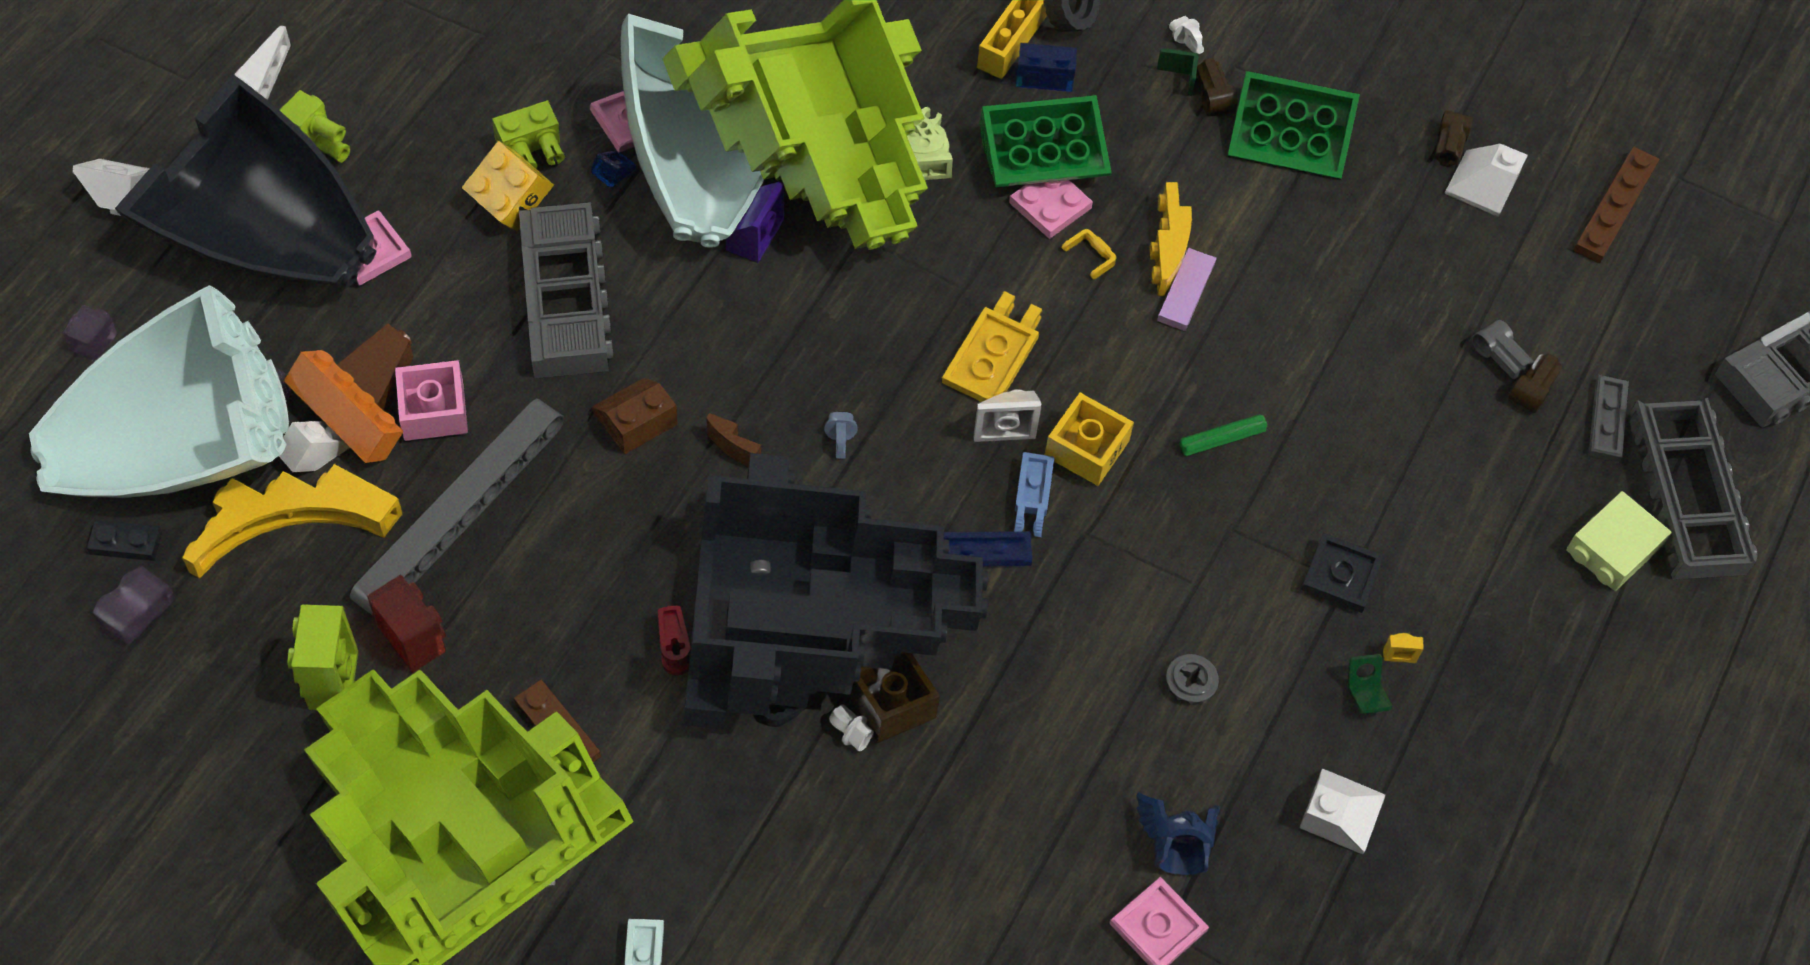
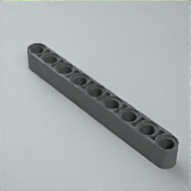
M535 399L529 403L363 575L351 590L350 599L375 618L384 616L394 606L393 603L381 611L380 609L397 598L399 600L559 432L564 422V416L540 399ZM391 591H396V595L390 601L383 605H378L380 598L385 595H390L391 598L393 596ZM387 597L383 598L381 602L386 601Z

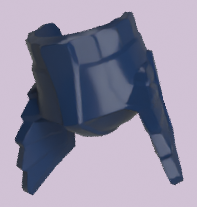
M1138 792L1136 797L1139 806L1136 809L1140 815L1139 822L1144 826V831L1148 833V837L1154 840V852L1156 853L1155 867L1172 875H1190L1207 872L1211 848L1214 847L1220 806L1215 805L1208 809L1205 822L1193 811H1182L1179 814L1168 817L1162 800Z

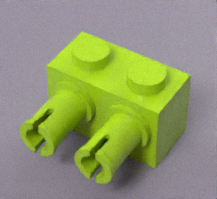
M299 90L280 111L301 129L321 152L333 157L338 162H344L350 154V146L341 142L346 133L345 127L327 118L325 105L318 97L310 96Z
M548 100L492 118L496 142L500 141L515 150L535 169L537 168V163L531 154L533 151L542 149L549 165H555L553 157L556 158L558 164L565 159V155L558 144L560 143L559 123Z

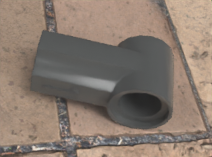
M1496 320L1473 335V346L1481 356L1485 358L1491 356L1512 379L1517 380L1531 368L1534 361L1513 340V332L1508 324L1502 320Z

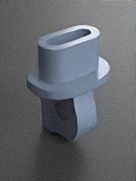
M848 412L830 413L829 420L825 424L824 431L827 436L836 440V458H845L846 440L854 437L858 430L856 422L853 421V415Z

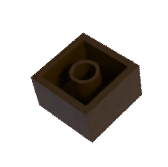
M901 652V657L894 658L892 669L861 667L859 682L853 681L851 694H847L859 714L867 718L866 725L874 731L873 736L878 743L935 719L940 699L939 693L913 654Z

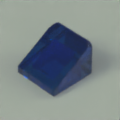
M615 149L597 154L591 172L608 187H613L635 170L636 165Z

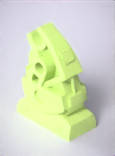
M925 107L921 109L925 119L915 127V132L907 135L924 180L952 178L953 159L951 153H949V141L946 137V132L940 126L942 114L937 113L934 119H928L931 109Z

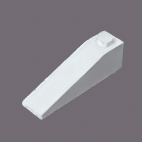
M279 26L234 74L267 100L291 46L286 27Z

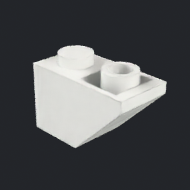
M324 421L292 422L283 437L286 447L279 457L292 472L316 471L350 447Z

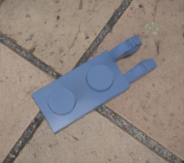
M1023 452L1015 506L1017 515L1014 533L1021 534L1024 529V513L1036 514L1033 532L1034 536L1041 537L1043 520L1048 508L1054 463L1053 456Z

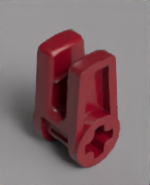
M677 605L662 607L658 609L662 665L667 673L681 675L689 670L691 650L682 610Z

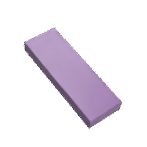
M1188 248L1157 321L1186 331L1215 265V257Z

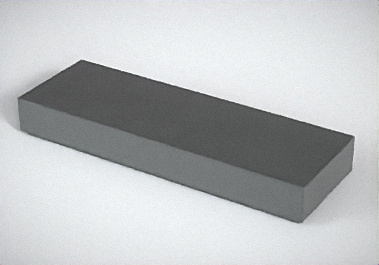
M1598 375L1595 382L1588 456L1618 463L1621 460L1629 381Z

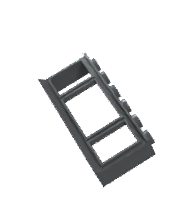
M1708 398L1702 401L1648 404L1637 400L1627 419L1628 423L1640 422V428L1635 435L1636 445H1646L1648 453L1642 463L1643 471H1653L1656 479L1650 488V496L1652 499L1661 498L1663 508L1658 514V521L1664 526L1669 525L1672 532L1665 544L1666 552L1677 553L1679 559L1678 565L1671 573L1672 579L1746 575L1757 561V548L1750 539L1748 532L1749 522L1747 517L1743 516L1740 506V492L1738 489H1735L1732 479V466L1727 462L1724 453V440L1722 436H1719L1716 426V413L1711 409ZM1695 419L1700 437L1661 439L1656 421ZM1704 449L1723 513L1682 514L1664 451ZM1727 525L1735 554L1695 557L1686 527Z

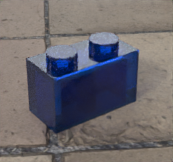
M1020 43L1016 87L1072 92L1076 71L1077 48Z

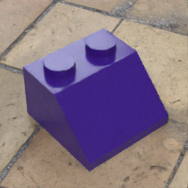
M776 182L759 188L750 207L732 234L726 238L727 251L759 263L784 221L783 183Z

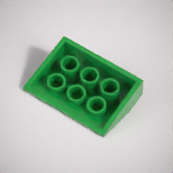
M1246 71L1228 156L1342 179L1360 94Z
M1097 95L982 106L979 126L983 149L995 187L1111 176L1112 172Z

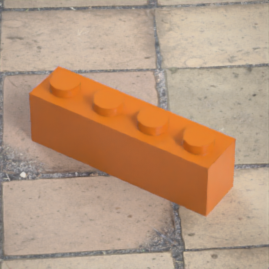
M325 351L301 352L284 380L365 463L386 460L404 432L395 423L394 417L384 412L374 402V398L369 393L363 391L354 382L353 377L333 362V357Z

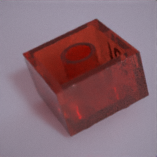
M400 574L367 595L376 626L412 673L446 652L443 641L446 634L440 625L442 619L432 605L429 607L425 606L422 602L423 594L414 582L408 584Z

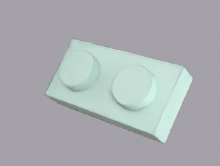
M628 919L625 965H661L664 920Z

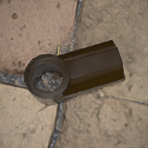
M1214 58L1205 59L1201 64L1197 65L1196 73L1202 89V103L1205 112L1212 114L1236 110L1238 104L1236 89L1232 84L1228 85L1220 62L1215 61Z
M1449 110L1444 111L1438 130L1440 138L1435 154V159L1439 161L1440 165L1446 167L1459 165L1464 143L1467 141L1471 130L1472 116Z
M1539 354L1527 374L1520 377L1509 398L1536 413L1547 397L1550 386L1554 383L1563 367L1559 363L1558 358L1551 354Z

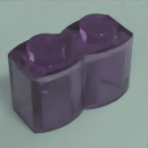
M140 566L122 577L118 589L103 595L97 601L93 613L99 624L124 643L129 644L143 633L152 620L159 617L171 605L175 597L170 586Z

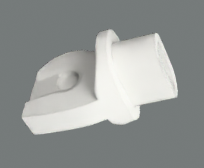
M1183 16L1169 24V29L1173 32L1175 41L1185 43L1194 53L1200 54L1204 52L1202 34L1199 31L1197 20Z
M843 704L835 708L829 717L832 725L844 733L842 742L845 745H853L858 751L866 748L874 731L866 725L867 718L864 715L857 717Z

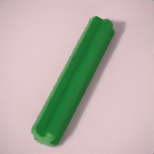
M1258 414L1190 435L1180 440V449L1184 455L1188 456L1266 431L1267 421L1263 415Z

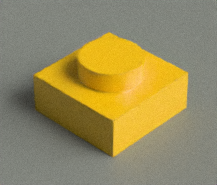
M1408 633L1390 635L1383 648L1384 661L1416 663L1423 651V637H1413Z

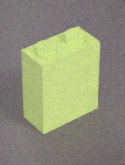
M1622 491L1575 534L1566 550L1575 561L1583 564L1594 573L1601 583L1617 591L1664 545L1672 532Z

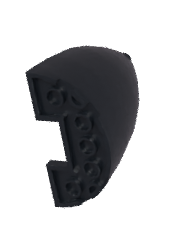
M234 74L197 114L195 121L199 133L166 171L154 163L115 207L122 217L166 242L218 265L261 277L300 283L343 285L349 288L357 279V272L363 264H370L377 252L373 248L374 235L357 202L329 160L315 143L277 107Z

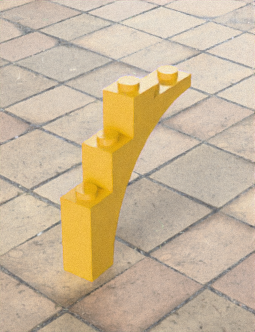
M335 464L328 473H323L320 476L316 488L283 471L277 479L269 483L263 495L232 478L225 487H221L217 491L212 502L217 516L212 517L207 522L203 533L196 541L191 542L187 546L182 558L189 573L201 578L217 560L228 552L265 532L298 524L337 523L361 528L384 538L403 513L397 497Z

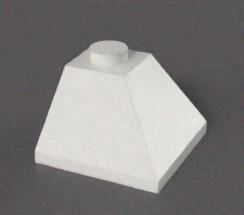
M1503 144L1466 150L1445 194L1499 217L1527 155Z
M96 159L73 165V173L99 207L110 209L111 214L119 216L121 215L116 211L115 207L149 170V168L104 159Z
M1013 390L1003 392L979 403L973 435L974 442L1036 439L1041 401L1035 391Z
M1322 769L1299 828L1364 854L1385 794Z

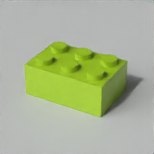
M301 605L299 617H295L293 620V637L296 640L294 648H290L288 651V668L293 670L294 682L299 684L300 696L305 698L309 710H316L317 707L354 683L358 648L343 606Z

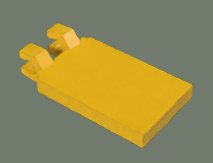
M1004 291L994 310L987 307L983 309L944 373L942 383L980 402L1007 392L1038 340L1039 332L1035 329L1041 320L1040 314L1042 309L1031 304L1021 322L1014 321L1008 317L1014 308L1015 296Z

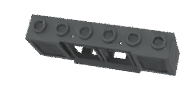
M591 202L531 208V210L519 211L534 378L609 371L607 359L613 358L612 340H605V333H611L609 314L603 315L602 308H608L606 289L600 290V283H606L604 264L598 265L597 258H603L601 240H595V234H600L599 216L592 215ZM587 252L589 275L540 280L538 257ZM591 287L593 310L543 314L542 291Z
M1810 311L1726 357L1715 373L1717 378L1761 428L1773 422L1777 425L1783 422L1792 411L1797 409L1798 412H1801L1810 406V382L1807 383L1777 350L1798 338L1810 352Z

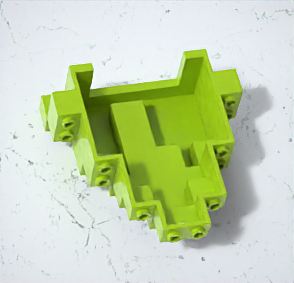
M843 0L822 22L743 34L756 21L752 9L726 13L701 41L675 45L662 58L674 90L687 89L688 92H693L700 110L710 111L726 152L738 150L739 153L744 152L751 171H760L763 180L774 177L776 180H782L790 200L802 198L803 201L809 200L817 221L825 220L827 228L838 225L841 229L847 228L855 249L867 246L868 250H872L884 245L888 241H891L892 244L901 243L909 238L908 234L918 227L909 205L919 200L918 196L927 190L928 187L907 138V135L915 132V127L925 119L904 67L912 64L913 58L922 51L909 19L886 23L877 0Z
M374 669L343 689L342 692H339L316 708L330 732L304 749L317 771L337 794L333 799L310 814L339 860L343 863L316 884L343 925L363 949L373 965H442L633 823L623 800L601 779L579 734L557 711L527 732L488 690L458 710L421 670H418L392 689Z

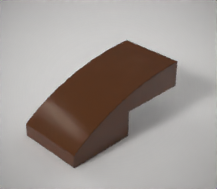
M711 413L708 414L706 417L707 434L711 440L728 456L749 467L750 453L761 454V445L738 436L737 423Z

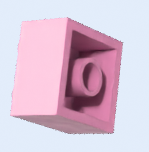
M459 360L395 368L399 421L401 429L404 431L405 441L468 433L464 384Z

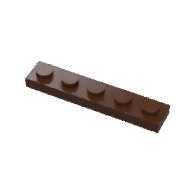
M1633 146L1573 251L1599 264L1601 263L1658 164L1659 158Z

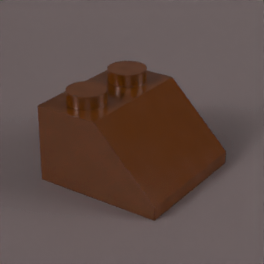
M647 378L635 382L591 407L593 413L624 454L678 425L676 404L660 383Z

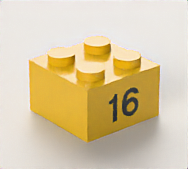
M498 141L465 182L462 189L498 221L518 231L520 229L519 211L531 210V208L537 207L554 184L515 150Z
M1079 393L1048 436L1045 455L1053 456L1054 462L1099 486L1129 443L1134 422L1088 396Z

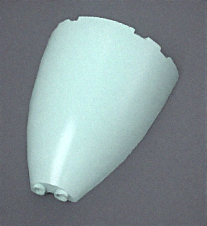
M628 14L621 28V68L628 126L639 164L655 200L673 230V237L680 241L701 242V245L704 247H716L719 245L720 240L726 239L732 234L750 207L764 180L760 171H751L744 152L739 153L738 150L725 151L710 111L700 110L694 93L688 92L687 89L674 90L662 58L683 40V29Z
M209 285L152 318L118 341L89 366L57 399L29 433L31 455L36 462L41 463V469L37 471L36 477L40 490L42 492L81 497L112 498L167 494L235 476L263 466L280 456L286 447L283 433H286L289 428L288 411L282 385L272 360L266 361L264 355L260 352L257 345L260 344L261 340L248 321L242 323L233 312L235 305L221 292Z

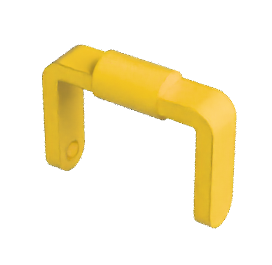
M1084 229L1067 240L1062 245V249L1068 251L1086 239L1102 257L1107 259L1105 263L1091 272L1090 277L1096 279L1114 267L1116 255L1099 236H1096L1089 229Z

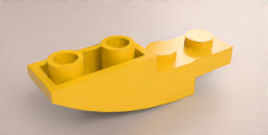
M1166 182L1164 193L1158 195V211L1163 212V218L1160 219V230L1157 232L1156 241L1150 243V259L1155 260V266L1152 267V284H1157L1158 296H1164L1171 288L1183 262L1191 231V206L1179 205L1178 182Z

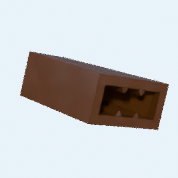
M387 323L337 365L343 371L349 373L353 377L354 382L363 391L369 393L374 398V402L384 412H387L397 392L395 368L410 366L413 360L412 341L403 330L399 329L397 331Z

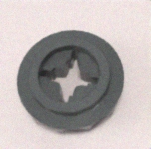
M1186 654L1174 659L1167 669L1165 678L1168 683V691H1172L1176 695L1177 700L1188 701L1190 705L1201 701L1205 703L1208 698L1215 694L1219 684V676L1214 665L1206 658L1195 654ZM1198 671V684L1193 683L1188 688L1185 687L1186 677L1190 678Z

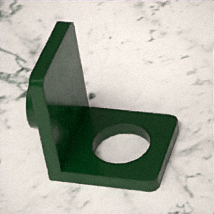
M1162 48L1159 53L1157 69L1190 74L1188 95L1192 96L1199 53Z
M1380 654L1357 656L1349 659L1347 689L1359 712L1362 714L1392 710V703L1381 685L1383 658ZM1372 664L1374 666V670L1370 675L1366 677L1356 675L1357 669L1361 665Z

